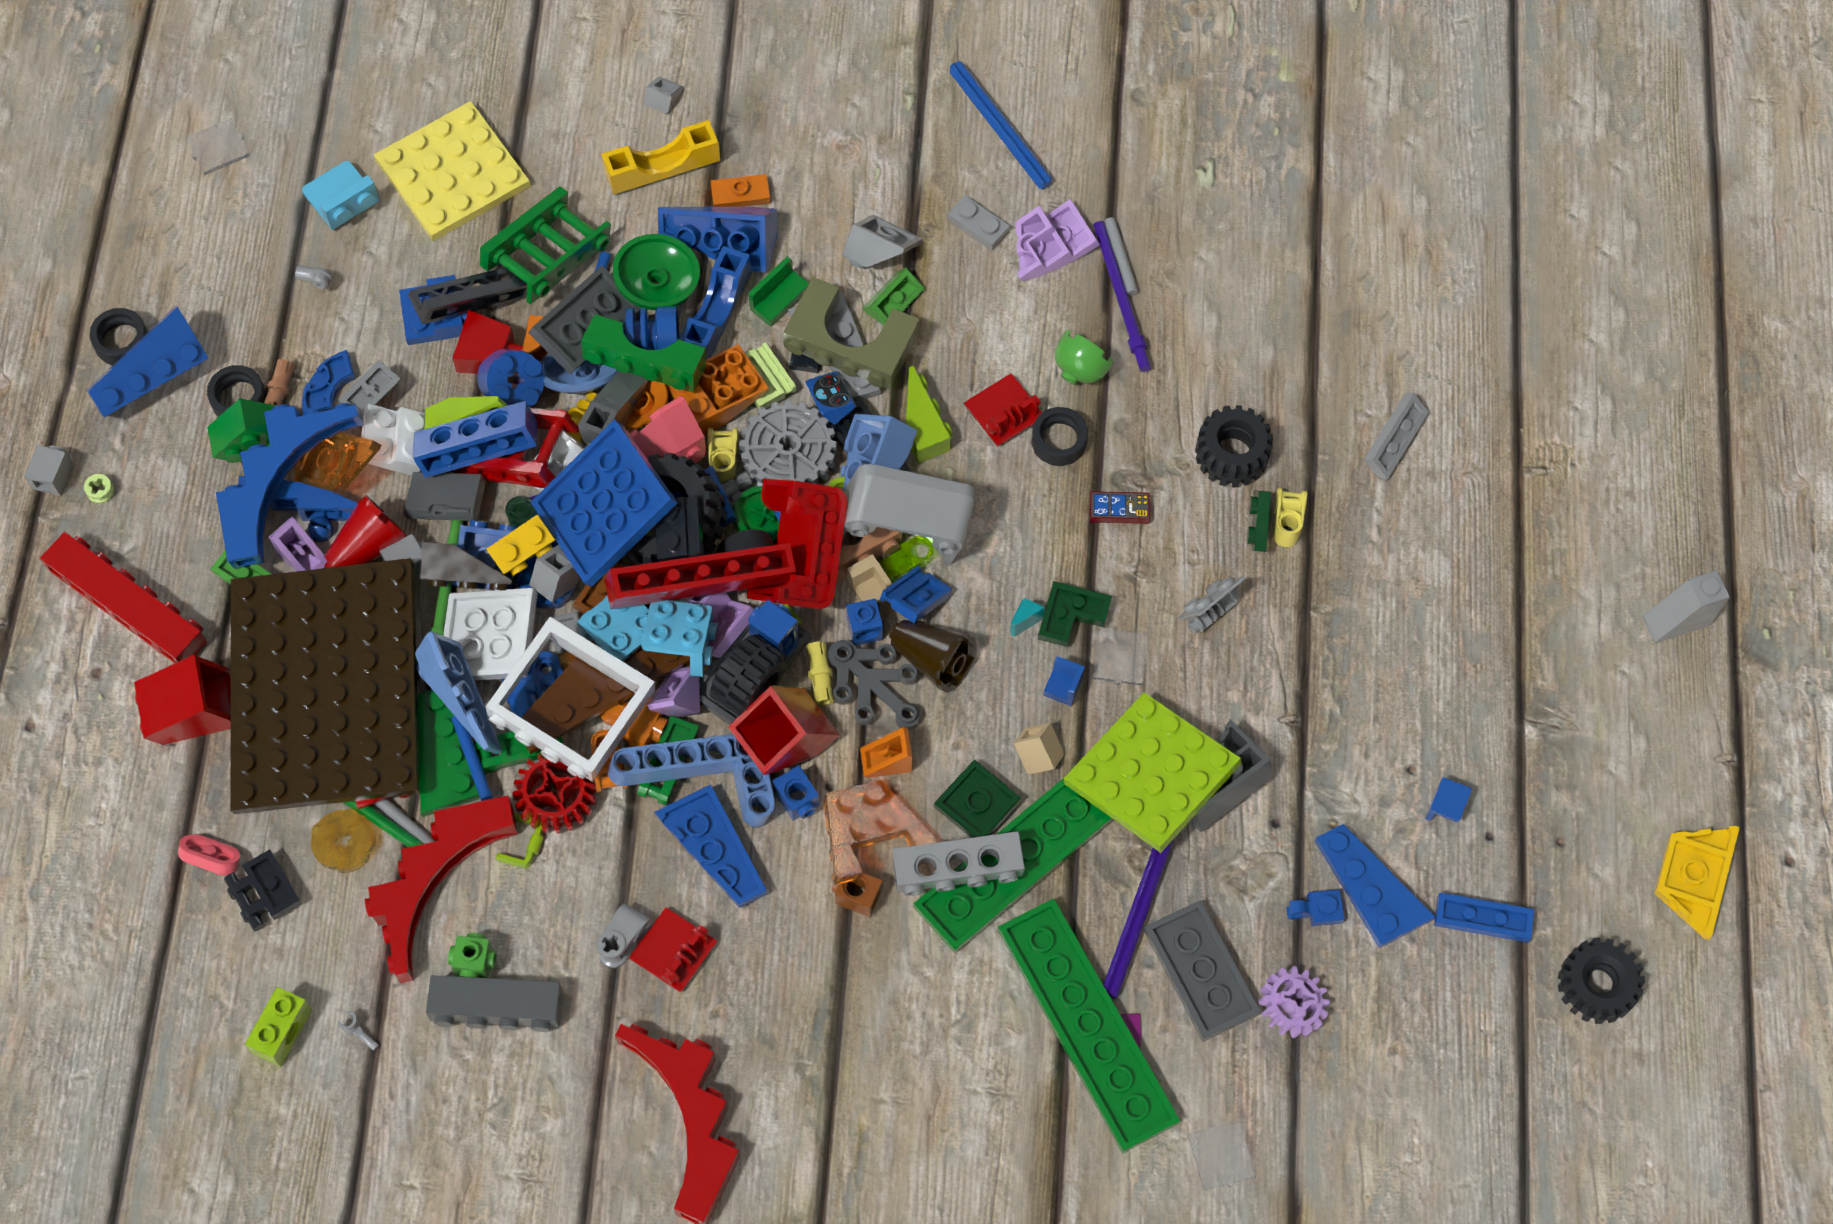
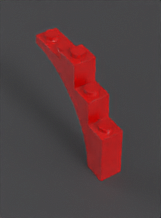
M508 795L433 811L435 822L430 823L434 842L401 849L403 860L398 861V870L402 880L368 887L369 898H365L366 912L368 917H373L378 926L384 925L382 926L383 938L386 945L390 944L392 955L387 956L390 975L395 974L400 983L413 981L412 953L415 932L422 912L437 886L453 868L472 853L493 842L518 835L513 805Z
M620 1024L615 1034L618 1044L639 1055L658 1072L672 1091L682 1112L687 1135V1162L683 1185L674 1206L675 1214L694 1224H708L740 1159L739 1150L735 1149L736 1144L733 1141L719 1136L717 1140L714 1139L728 1110L727 1101L723 1099L724 1095L721 1092L707 1087L705 1091L702 1090L716 1061L715 1053L711 1051L712 1046L699 1039H695L694 1042L685 1039L680 1050H678L674 1042L660 1037L659 1040L647 1036L648 1031L638 1025L631 1024L630 1027Z

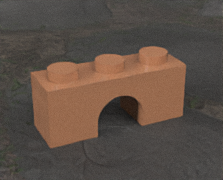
M876 527L873 532L862 537L861 541L857 544H842L836 584L847 577V568L873 554L877 558L883 554L889 555L895 552L902 544V532Z

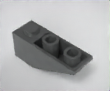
M619 371L595 396L578 425L583 441L590 444L614 419L625 426L649 380L628 372L623 373Z

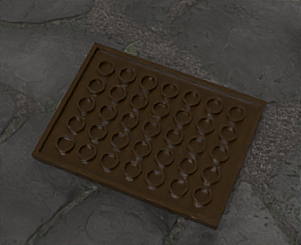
M411 558L231 579L230 811L233 814L420 794L417 659L415 656L414 562Z

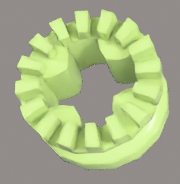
M94 474L88 477L84 484L85 493L95 504L107 503V500H111V496H114L113 492H115L111 481L103 474ZM101 484H103L105 490H99L95 494L93 488H95V486L99 487Z

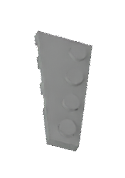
M843 292L839 293V303L826 326V330L833 340L849 347L864 346ZM796 307L788 309V315L790 318L792 317ZM828 365L832 372L837 371L840 374L854 402L859 399L865 400L881 395V388L873 386L866 379L858 376H848L840 369Z

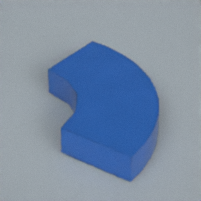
M347 350L331 356L316 368L317 371L304 388L302 396L303 415L310 410L327 411L334 409V400L337 392L345 384L356 379Z

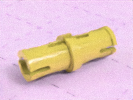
M813 642L807 645L810 662L808 677L812 680L814 701L820 706L830 705L834 703L830 679L833 674L832 668L828 665L826 643L822 642L820 646V642Z

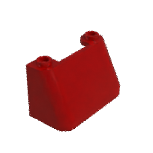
M763 478L761 500L764 506L772 511L781 512L776 545L790 543L796 573L790 574L786 583L748 589L747 599L765 602L769 600L772 603L824 609L832 603L835 595L847 510V497L837 487L795 480Z

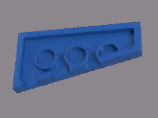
M711 784L654 812L659 821L738 908L767 895V890Z

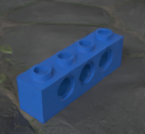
M523 401L414 432L413 459L426 478L537 446V419L527 402Z

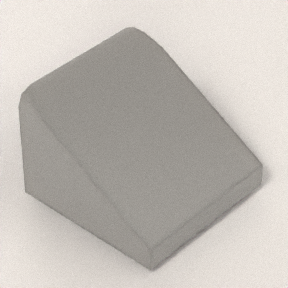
M659 76L646 87L644 104L667 114L682 93L683 86Z

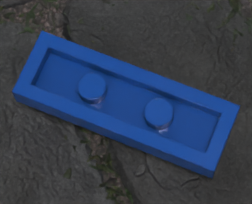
M1439 892L1436 902L1434 926L1529 943L1532 937L1534 909Z

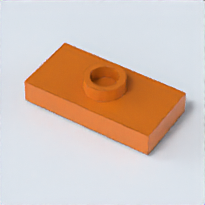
M767 174L710 180L714 207H743L770 203Z

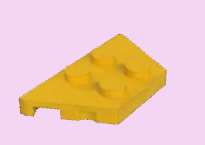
M1729 826L1728 829L1712 831L1711 828L1701 829L1694 833L1687 831L1671 833L1668 837L1654 894L1706 940H1709L1713 935L1740 828L1738 826Z

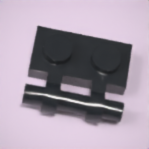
M270 849L242 865L247 874L246 877L239 880L235 873L224 877V881L228 886L227 893L232 900H236L242 910L240 912L242 919L245 923L250 924L254 932L261 930L265 926L260 916L267 910L273 920L302 904ZM252 888L256 889L261 898L252 903L247 895V892Z

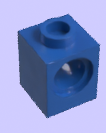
M876 598L846 605V620L852 643L855 646L883 640V625Z
M800 765L773 780V790L792 821L799 817L805 819L811 816L817 810V807L820 806L819 795ZM795 791H801L806 794L801 800H793L789 797Z

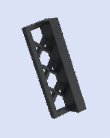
M504 267L410 290L408 296L421 323L426 324L466 314L468 311L474 312L525 299L527 297V284ZM505 276H509V277H510L509 279L497 281L498 278H501V277H505ZM473 284H482L481 286L471 288ZM449 290H455V291H456V292H452V293L445 294L446 291H449ZM424 296L430 297V298H428V299H425L424 302H423V304H422V302H421V300H420V297H424Z

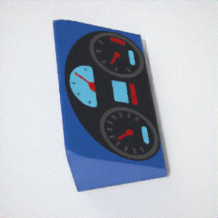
M837 371L811 378L805 382L820 413L834 425L856 407L844 381Z

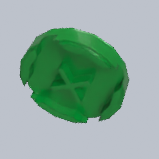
M762 486L751 487L739 495L733 504V511L737 518L733 522L734 528L737 532L751 529L763 530L770 534L774 544L777 542L779 522L773 511L764 506L761 500Z

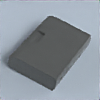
M413 472L404 515L407 519L476 521L482 503L486 479L482 474L440 473L425 478L422 472Z

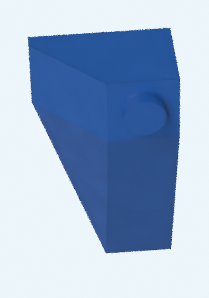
M658 207V234L674 237L685 243L689 248L707 254L706 257L713 260L717 259L723 246L749 254L751 271L766 273L768 272L778 237L777 209L760 207Z

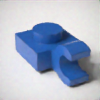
M1340 890L1309 892L1306 896L1307 901H1290V906L1286 907L1288 920L1310 917L1311 926L1342 924L1345 920Z

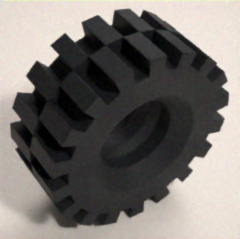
M1593 938L1590 943L1587 940L1582 942L1568 955L1561 965L1562 969L1558 972V979H1561L1558 991L1565 994L1562 998L1563 1003L1566 1005L1570 1002L1573 1006L1570 1011L1574 1015L1578 1011L1583 1014L1581 1019L1588 1022L1591 1018H1594L1595 1024H1602L1605 1020H1608V1023L1615 1022L1619 1017L1623 1018L1638 1003V999L1643 994L1644 989H1641V987L1645 984V976H1640L1643 970L1642 964L1635 965L1633 962L1637 957L1632 951L1627 955L1624 952L1627 946L1620 943L1618 947L1613 946V939L1607 938L1604 943H1601L1600 938ZM1596 970H1601L1608 974L1612 980L1611 990L1607 993L1594 991L1588 983L1589 974Z

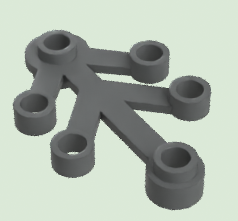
M840 640L830 646L828 660L837 669V686L833 690V697L836 703L845 705L852 699V690L848 686L849 670L858 678V707L855 710V720L857 723L868 725L873 720V709L870 707L871 690L896 713L895 721L899 728L906 727L908 731H911L918 727L920 723L918 708L912 704H904L882 683L901 682L905 685H911L917 679V669L911 664H904L900 669H867L860 663L863 661H879L884 665L891 664L895 660V648L892 645L882 644L878 649H857L853 643ZM843 650L849 653L848 656L844 658H841L837 655L838 652ZM883 651H889L892 653V655L888 658H884L881 656V653ZM905 671H911L914 675L911 678H905L902 674ZM839 691H846L848 696L840 698L837 696V693ZM861 711H867L870 716L863 719L858 714ZM905 711H910L913 713V717L906 719L902 714Z

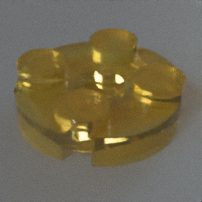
M354 809L331 812L316 823L311 830V848L315 858L324 868L335 870L338 873H350L363 867L371 858L370 854L376 844L375 832L370 822ZM341 835L352 837L348 840L349 846L343 848L341 845L335 846V842L338 841V837Z

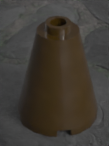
M906 619L900 623L897 622L889 634L891 645L939 690L947 693L951 691L949 689L951 685L958 687L962 683L975 659L970 654L972 647L977 649V643L974 638L966 634L918 622L913 623Z

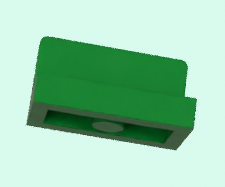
M788 256L784 258L748 294L750 311L770 327L801 299L809 284L793 271L791 258Z

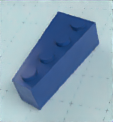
M174 306L86 391L100 414L105 417L207 360L208 356L178 306Z

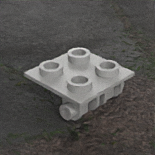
M1230 576L1222 582L1220 579L1216 580L1205 589L1207 592L1205 596L1200 600L1196 597L1183 607L1185 612L1178 619H1188L1190 621L1188 628L1194 634L1198 631L1203 632L1213 621L1218 619L1217 614L1222 616L1238 603L1237 599L1240 597V594L1235 587L1246 579L1245 576L1235 579Z

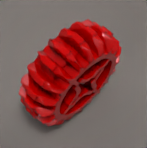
M539 753L537 755L539 762L534 763L528 759L526 763L529 770L519 769L518 773L522 779L514 780V787L518 789L512 793L513 799L517 801L515 804L516 811L522 812L521 818L524 822L531 818L530 825L533 829H536L539 823L542 822V831L544 833H547L550 827L554 826L555 833L559 834L563 825H566L567 829L572 831L573 821L583 824L584 820L581 814L591 815L592 809L589 805L596 804L597 802L596 796L593 795L597 792L596 786L592 783L593 781L586 777L582 779L577 775L576 777L567 770L568 766L562 762L553 763L548 759H544V756ZM562 772L569 774L573 777L570 778L569 776H566L561 778L555 776L553 773ZM544 777L542 786L535 789V793L531 794L535 783ZM550 782H552L554 788H557V791L560 792L558 794L560 802H558L556 796L553 795V793L551 792L552 788ZM580 789L578 797L573 804L566 807L568 798L575 795V791ZM552 806L556 808L557 812H547L537 807Z

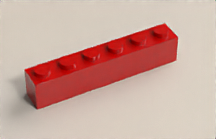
M64 531L40 557V560L49 572L174 664L192 655H197L207 644L202 634L204 629L192 618L186 621L180 616L181 612L172 603L167 601L163 604L157 599L158 595L145 584L140 587L134 583L136 579L123 568L119 571L112 566L113 562L102 552L93 553L89 550L91 546L80 536L77 535L73 538Z
M790 543L614 568L609 570L604 581L610 609L783 584L788 581L790 574L796 573Z

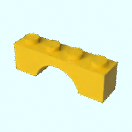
M709 120L682 128L679 135L672 142L661 148L651 151H637L627 145L602 153L601 157L605 176L613 195L718 162L720 161L719 143Z

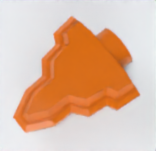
M623 701L602 713L599 717L605 724L613 726L629 702ZM649 701L622 738L629 743V747L652 745L653 741L659 742L669 719L664 718V714L649 710L647 706Z

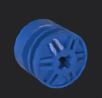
M643 307L640 310V321H636L634 308H626V317L623 324L625 337L636 347L646 350H659L672 345L680 337L677 307H657L655 320H649L648 312Z

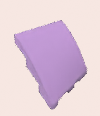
M1071 199L1047 215L1038 206L1016 221V235L1018 236L1017 254L1019 256L1018 277L1021 281H1026L1047 274L1075 261L1100 245Z
M726 592L697 596L685 602L713 606V622L718 623L716 641H710L709 646L713 647L712 656L718 658L723 656L747 627L749 616L754 610L752 606L730 600Z

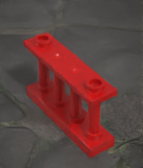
M530 408L537 419V428L549 430L536 460H532V462L523 461L528 450L526 449L513 453L507 459L497 457L451 471L452 473L482 474L487 481L545 488L555 478L548 469L547 463L562 430L578 433L579 427L572 420L571 415L562 409H555L553 411Z

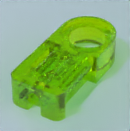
M916 536L901 544L899 551L881 561L877 558L876 560L893 584L915 567L920 566L922 568L928 565L933 558V545L928 538ZM917 545H923L929 552L925 557L918 558L911 553L912 548Z

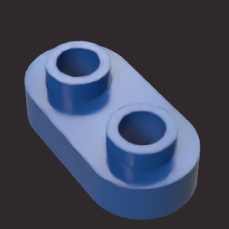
M540 652L530 666L537 698L539 699L563 673L558 657L552 652ZM544 667L552 668L549 673L541 672Z

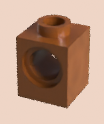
M847 866L844 875L838 874L832 887V892H835V904L870 918L883 890V880ZM852 886H860L864 889V892L859 896H852L847 891Z

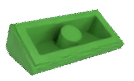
M903 268L897 271L862 309L884 326L892 309L904 312L925 288L907 268Z

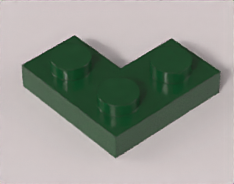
M1053 581L1040 626L1038 640L1067 647L1074 620L1104 628L1112 596Z

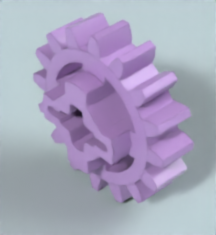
M1295 966L1288 973L1284 968H1281L1276 975L1272 974L1266 980L1268 984H1265L1260 989V992L1265 996L1258 1003L1267 1008L1261 1015L1262 1017H1271L1272 1020L1268 1025L1270 1028L1276 1024L1280 1026V1035L1290 1030L1292 1038H1296L1300 1033L1306 1037L1313 1030L1316 1031L1323 1025L1321 1021L1329 1014L1323 1009L1330 1004V1001L1322 999V995L1327 989H1318L1316 985L1320 979L1316 977L1310 980L1308 978L1309 970L1298 974L1297 967ZM1282 984H1285V987L1282 989V991L1280 993H1276L1278 987ZM1312 1011L1309 1019L1303 1021L1306 1013Z

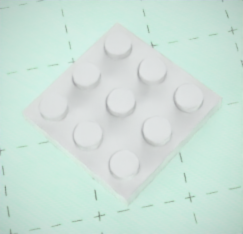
M534 588L449 593L443 636L460 642L474 680L506 679L531 644L538 595ZM527 670V672L525 673V675H524L522 678H526V677H527V675H528V670Z

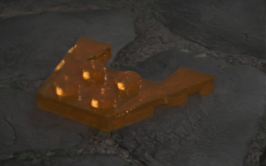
M882 780L826 793L823 799L826 829L830 837L831 848L829 854L830 861L833 862L834 872L832 879L834 885L860 879L863 870L852 849L902 836L905 837L909 846L939 842Z

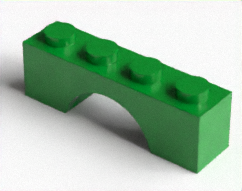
M596 314L593 316L581 340L582 359L588 360L593 364L614 368L623 373L628 372L641 376L649 381L667 384L678 390L694 393L706 368L705 347L677 340L672 345L663 349H641L627 340L623 333L622 322Z

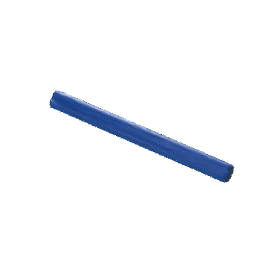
M961 61L950 66L952 77L1037 187L1041 190L1049 187L1052 184L1050 174Z

